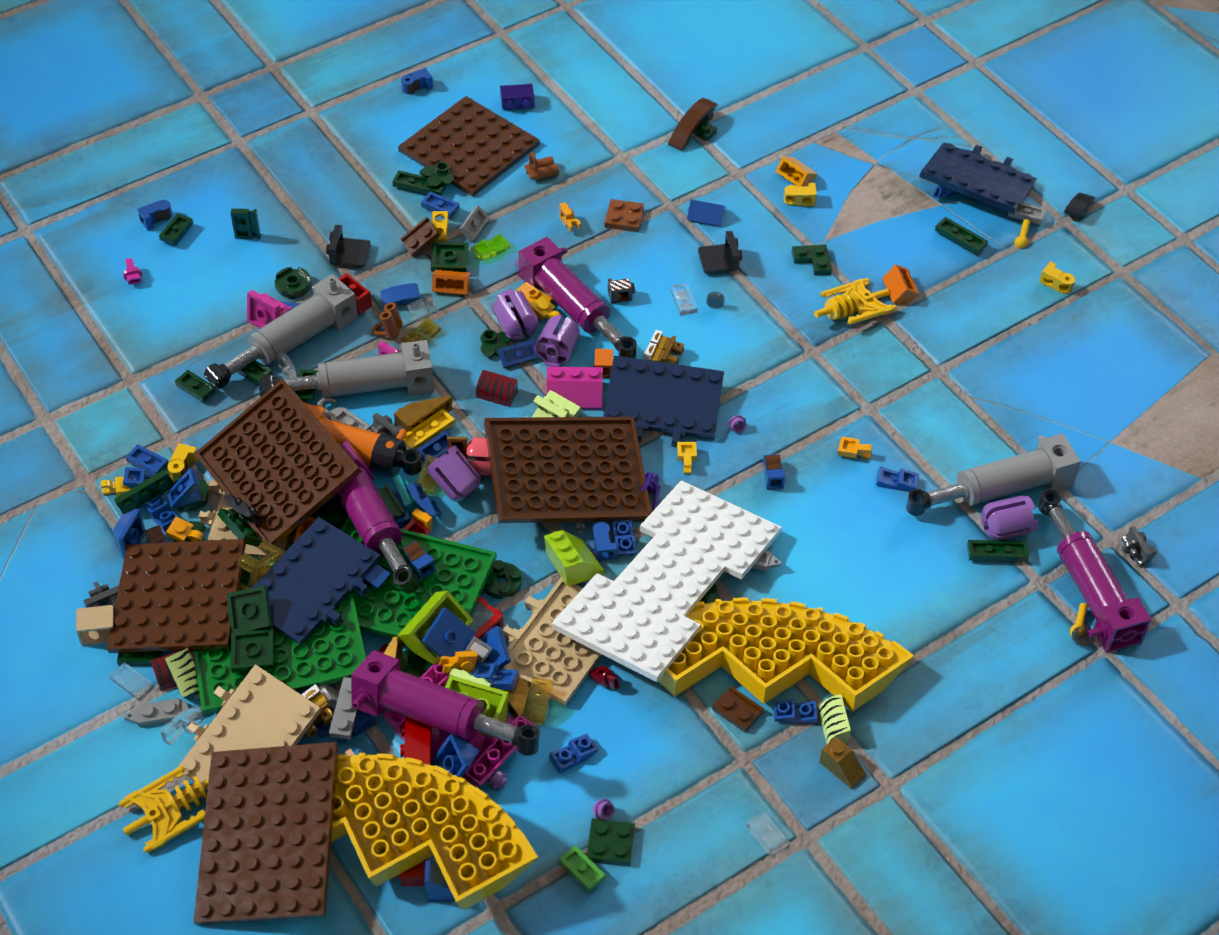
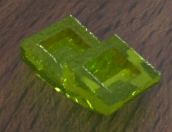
M499 233L488 242L483 239L470 249L481 261L507 251L511 248V245Z

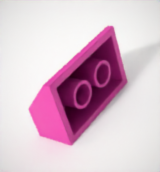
M547 367L546 395L552 390L580 406L582 410H602L603 367Z

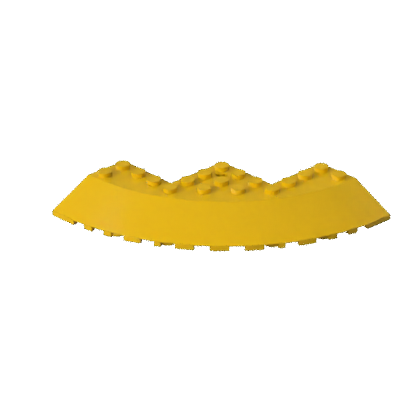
M733 598V601L722 602L721 599H715L713 603L704 604V601L698 602L686 616L701 624L700 631L658 682L671 694L677 696L722 667L759 701L765 704L809 674L834 696L841 694L844 705L853 712L881 693L914 659V655L894 640L891 642L885 639L884 634L878 631L875 633L867 629L865 624L848 620L849 617L838 613L833 615L824 612L823 608L820 607L817 609L805 607L806 604L790 601V604L779 603L777 599L762 598L761 601H750L748 598Z
M365 753L349 756L347 754L338 755L332 842L347 833L349 834L368 878L376 887L434 855L457 904L464 911L506 887L539 859L524 833L510 816L486 793L468 783L464 778H459L441 767L431 766L420 760L408 757L405 759L394 757L391 754L366 755Z

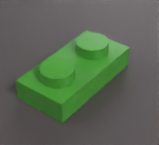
M576 845L559 858V863L588 892H591L605 880L606 875Z

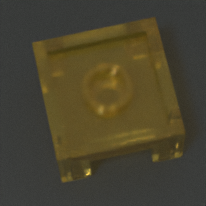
M265 540L260 544V547L268 551L269 554L262 559L257 560L248 554L239 557L238 565L251 573L249 587L240 583L239 591L252 588L284 554V551Z

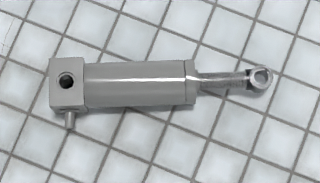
M331 274L312 286V297L249 335V349L224 364H211L206 368L204 377L216 389H222L229 383L231 375L257 359L264 365H269L331 325L339 331L358 319L355 293Z
M427 340L401 343L402 352L318 363L319 372H316V375L285 380L294 392L318 388L319 391L322 390L323 398L407 387L408 395L434 392L433 371ZM272 375L262 376L258 382L260 397L280 381L279 378Z
M1063 433L1047 438L1041 435L1038 437L1039 442L1036 450L960 471L957 475V484L929 492L921 489L910 491L906 510L913 516H920L925 512V509L931 508L932 505L962 497L966 505L972 506L1042 485H1046L1048 489L1059 490L1074 485L1081 461Z

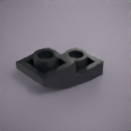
M1080 192L1069 202L1064 213L1069 214L1071 218H1080L1087 213L1088 207L1094 204L1096 197Z
M231 493L224 497L226 502L247 522L256 526L261 524L257 517L259 513L253 505L249 507L240 497L235 498Z

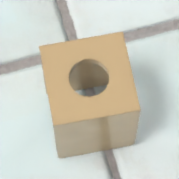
M113 605L77 609L76 632L81 646L108 643L110 629L113 628Z

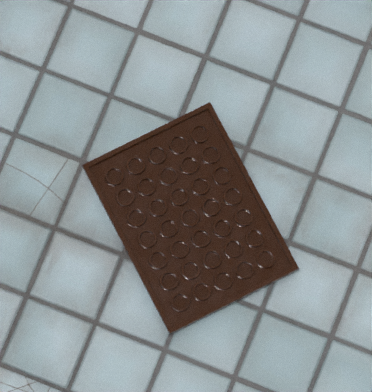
M281 379L194 453L226 495L231 493L235 498L240 497L249 507L253 505L259 513L257 517L261 524L259 526L249 524L270 550L362 472L284 379Z
M634 417L485 418L484 427L498 523L646 520L652 513L648 490L646 488L644 492L641 491L646 479Z
M336 742L212 752L194 924L208 925L326 917L339 745Z

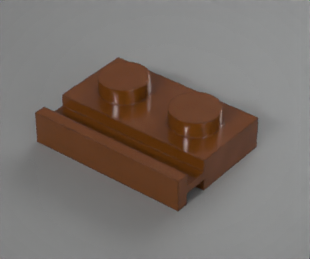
M426 217L400 239L414 258L441 235L431 220Z
M732 686L712 705L713 711L744 733L764 713L763 707Z

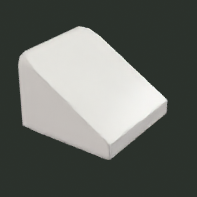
M327 685L320 686L319 689L334 710L339 696L338 692L333 687Z

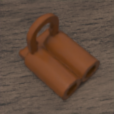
M530 152L529 164L524 167L526 174H529L531 180L535 179L538 181L559 175L558 166L554 163L552 156L537 160L534 152Z
M391 302L384 306L385 312L380 314L381 323L376 324L372 331L376 336H388L392 341H395L397 336H399L403 321L396 304ZM384 327L386 332H377V329Z

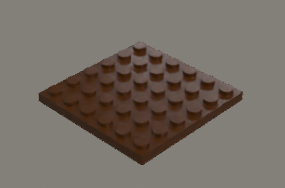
M465 96L400 144L398 151L423 167L435 166L438 162H446L450 167V174L453 176L451 184L473 197L539 146L540 139Z
M244 539L127 544L114 609L113 628L110 629L107 651L109 653L176 651L187 648L189 650L230 648L231 624L229 622L226 594L239 591L246 547Z

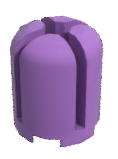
M508 289L498 294V299L494 305L491 304V309L506 336L515 341L525 339L517 318L528 337L533 335L538 328V319L524 293Z
M563 315L554 316L547 321L534 347L535 354H538L544 360V364L551 367H559L560 364L568 362L580 337V330L576 322L569 317H566L563 322Z
M452 446L447 450L448 454L445 453L440 458L435 459L427 467L428 470L426 471L452 501L458 502L470 496L480 486L482 479L456 446Z
M1021 495L986 504L982 510L981 519L984 531L991 540H1004L1036 532L1038 520L1034 521L1032 509H1035V506L1029 496L1024 497Z

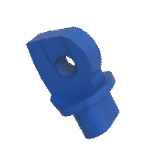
M939 185L936 187L933 197L944 199L947 195H952L954 191Z

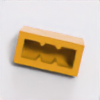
M783 156L776 169L777 173L796 186H808L818 174L794 157Z

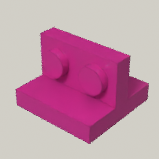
M254 290L247 293V322L258 328L264 327L292 309L290 306L265 293L259 294Z

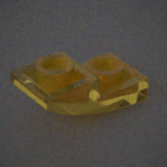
M426 317L417 328L412 327L401 340L404 343L422 340L429 342L441 331V327Z
M427 454L417 483L421 484L424 492L433 495L437 483L426 470L437 458Z
M533 677L524 718L531 723L545 725L554 686L553 680Z

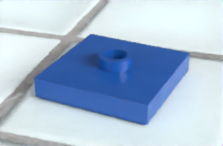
M443 608L421 642L439 657H454L455 652L465 651L476 633L450 610Z
M494 627L479 639L492 647L483 663H497L498 669L501 670L511 662L501 627Z

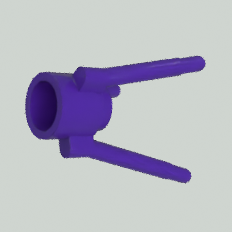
M648 472L645 475L646 481L641 491L644 492L646 488L648 493L655 491L654 511L658 505V495L661 486L658 485L659 476Z

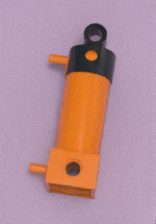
M304 403L338 444L341 445L348 441L371 470L393 477L398 475L401 468H403L404 473L413 476L420 473L422 469L421 454L416 449H407V443L404 440L407 434L405 429H400L396 438L385 434H378L327 419L322 405L314 406Z

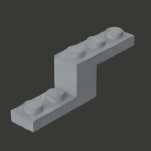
M343 678L329 730L330 737L351 740L357 713L361 711L352 707L351 678Z

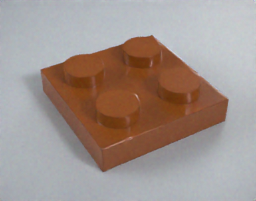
M611 199L605 219V228L639 232L644 212V203Z

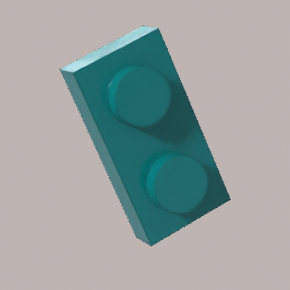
M398 474L393 477V480L404 506L412 515L418 503L407 488V485L410 484L407 479L404 480Z

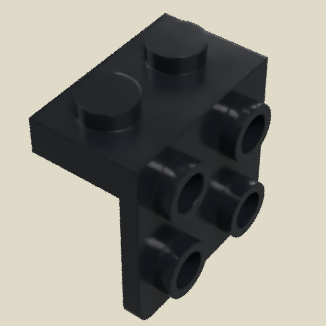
M335 225L333 232H330V244L326 246V254L329 255L331 265L365 267L371 242L369 240L344 238L342 225Z
M726 231L725 244L698 248L699 258L705 274L739 270L742 252L738 250V239L734 237L733 231Z

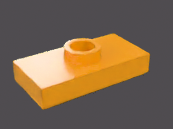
M527 282L515 290H521L530 305L542 295L550 303H553L551 297Z

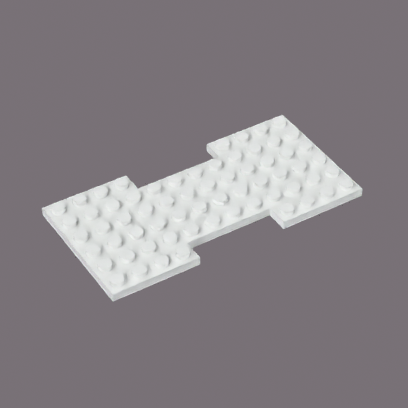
M681 480L640 525L641 532L653 537L651 541L615 581L597 573L552 622V629L657 682L700 631L701 624L686 616L723 572L742 580L765 550L778 537L782 527Z

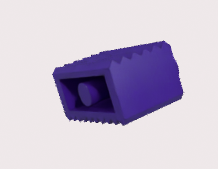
M533 83L500 86L502 109L534 108Z

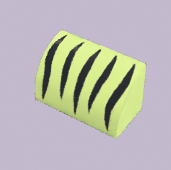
M188 648L165 658L182 697L199 690L195 662Z
M840 694L826 699L818 708L827 744L835 737L845 744L849 741L851 729Z

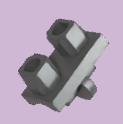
M378 413L373 414L372 432L396 438L400 429H405L401 425L394 426L392 419L388 415L382 417Z
M1135 526L1130 527L1129 532L1121 539L1124 544L1122 546L1123 553H1130L1138 566H1143L1147 560L1153 559L1157 554L1154 547H1148L1146 544L1147 537L1144 532H1138Z
M98 582L93 583L95 589L88 592L90 598L83 600L85 608L98 607L109 602L115 609L119 586L109 589L108 584L100 586Z

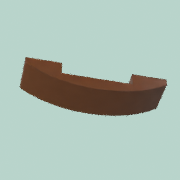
M704 97L694 103L676 126L668 145L683 151L691 141L692 133L706 116L709 117L718 104Z

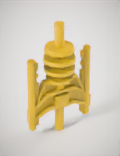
M865 278L822 291L820 295L829 299L825 302V308L814 311V316L818 318L827 315L831 320L849 317L856 311L862 313L861 315H856V317L851 316L848 318V324L851 325L892 313L897 310V306L885 305L877 299L888 296L890 294L889 290L884 289L871 293L865 288V286L869 285L870 280Z
M180 766L142 789L125 796L124 799L119 801L120 807L122 806L123 808L125 806L127 809L132 805H136L143 809L146 814L122 828L126 836L151 823L153 839L146 842V846L143 849L145 853H149L204 821L205 812L201 810L197 816L192 815L188 821L180 822L183 817L179 808L185 806L187 811H191L189 803L194 801L198 807L201 805L198 798L203 796L207 800L205 790L208 789L209 778L200 783L197 776H194L195 783L189 785L187 780L183 781L186 788L181 791L178 785L175 786L177 794L174 796L167 789L160 790L166 786V783H172L175 778L179 779L184 776L185 768Z

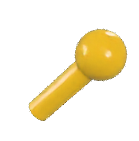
M1028 219L1023 220L1020 236L1014 241L1015 246L1021 249L1028 246V239L1026 238L1030 225V220Z
M1080 603L1076 623L1070 628V635L1072 637L1076 628H1078L1077 634L1079 636H1083L1085 633L1084 628H1082L1084 627L1088 605L1085 603Z

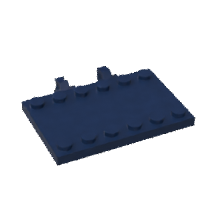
M943 142L920 172V178L1011 214L1016 213L1037 180L1032 175L1022 173L1012 167L1013 159L1007 157L1004 163L991 161L980 155L982 147L976 145L973 151L960 149L951 143Z
M614 355L603 417H634L637 437L640 442L642 441L643 430L673 435L671 446L677 447L680 437L685 438V436L714 440L724 371Z
M318 517L252 588L264 585L268 587L272 628L302 646L322 623L329 621L336 627L343 621L342 617L335 610L349 593L351 594L354 591L363 598L369 593L368 586L363 583V578L381 560L380 554Z

